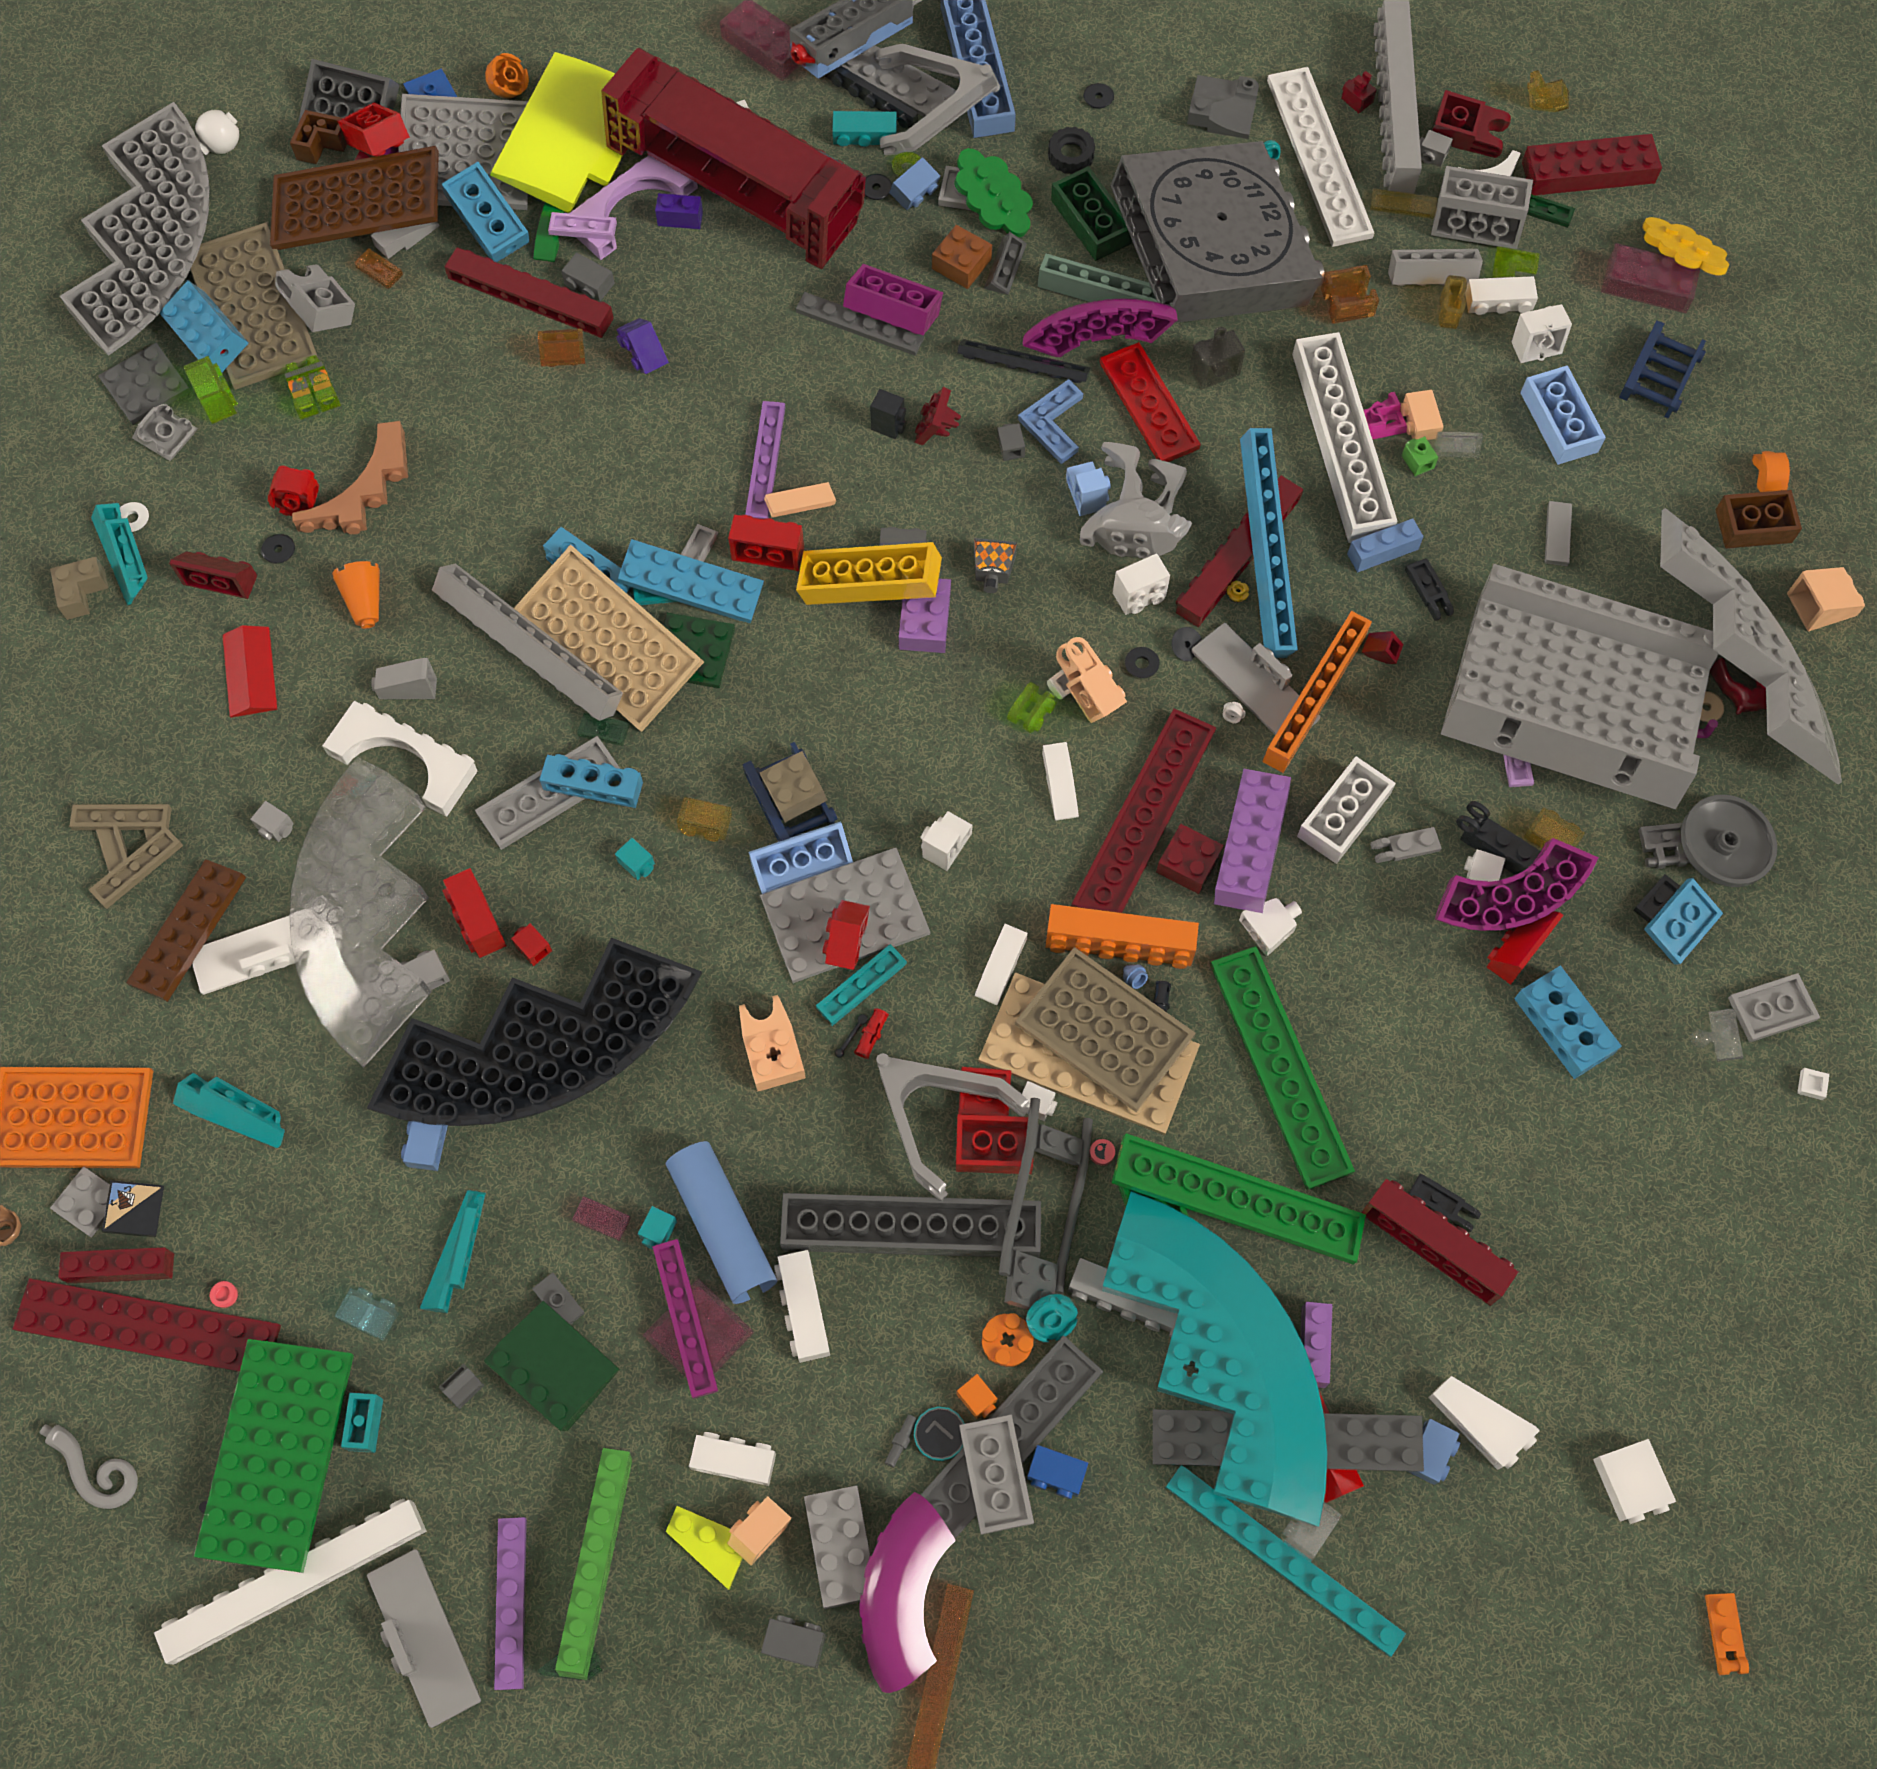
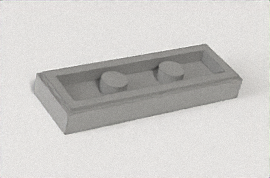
M1549 501L1545 546L1546 564L1568 566L1572 516V504L1554 501Z

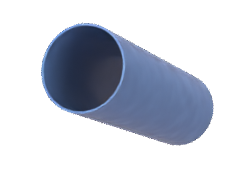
M707 1141L695 1143L672 1155L666 1161L667 1169L732 1303L739 1304L750 1300L747 1290L757 1285L760 1286L763 1293L772 1288L777 1283V1279L710 1143Z

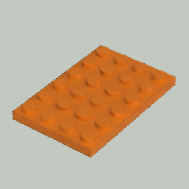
M0 1067V1167L140 1168L153 1070L151 1068Z

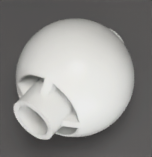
M210 110L198 118L195 132L201 150L205 155L209 152L224 154L234 149L237 145L239 128L235 124L238 121L229 112L225 114L221 110Z

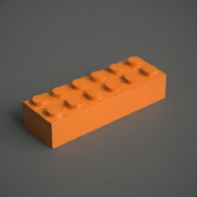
M1051 904L1045 948H1050V951L1055 953H1063L1065 950L1071 951L1075 947L1087 956L1090 953L1098 954L1102 959H1113V956L1121 957L1126 962L1145 960L1148 961V964L1155 966L1168 963L1172 964L1174 968L1184 969L1187 966H1191L1194 959L1199 923Z

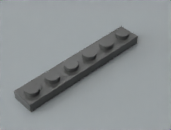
M804 292L796 307V313L916 356L924 341V335L914 334L907 329L892 326L890 323L873 319L860 312H853L851 309L843 307V305Z

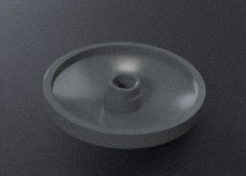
M1714 795L1704 798L1690 809L1683 820L1681 841L1684 852L1693 867L1712 882L1728 887L1751 885L1765 876L1776 860L1777 840L1770 822L1757 807L1744 799L1731 795Z

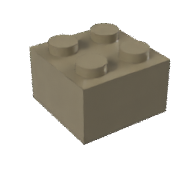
M803 751L760 772L784 822L827 801L826 795Z

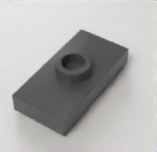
M553 1272L532 1288L541 1301H545L569 1324H572L585 1314Z

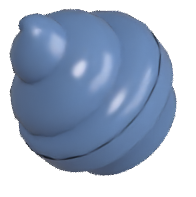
M1126 965L1123 969L1124 982L1130 987L1138 989L1146 983L1148 975L1142 965Z

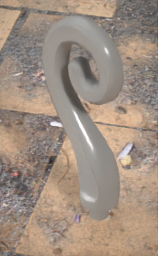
M45 1424L42 1427L40 1434L46 1437L45 1443L65 1457L73 1484L86 1502L98 1508L113 1509L127 1503L133 1497L137 1489L138 1477L134 1467L129 1462L123 1459H111L100 1466L96 1479L98 1485L104 1490H109L113 1486L112 1481L109 1479L112 1471L118 1470L124 1476V1484L117 1493L112 1495L103 1494L97 1491L88 1480L82 1451L76 1438L60 1425L52 1428Z

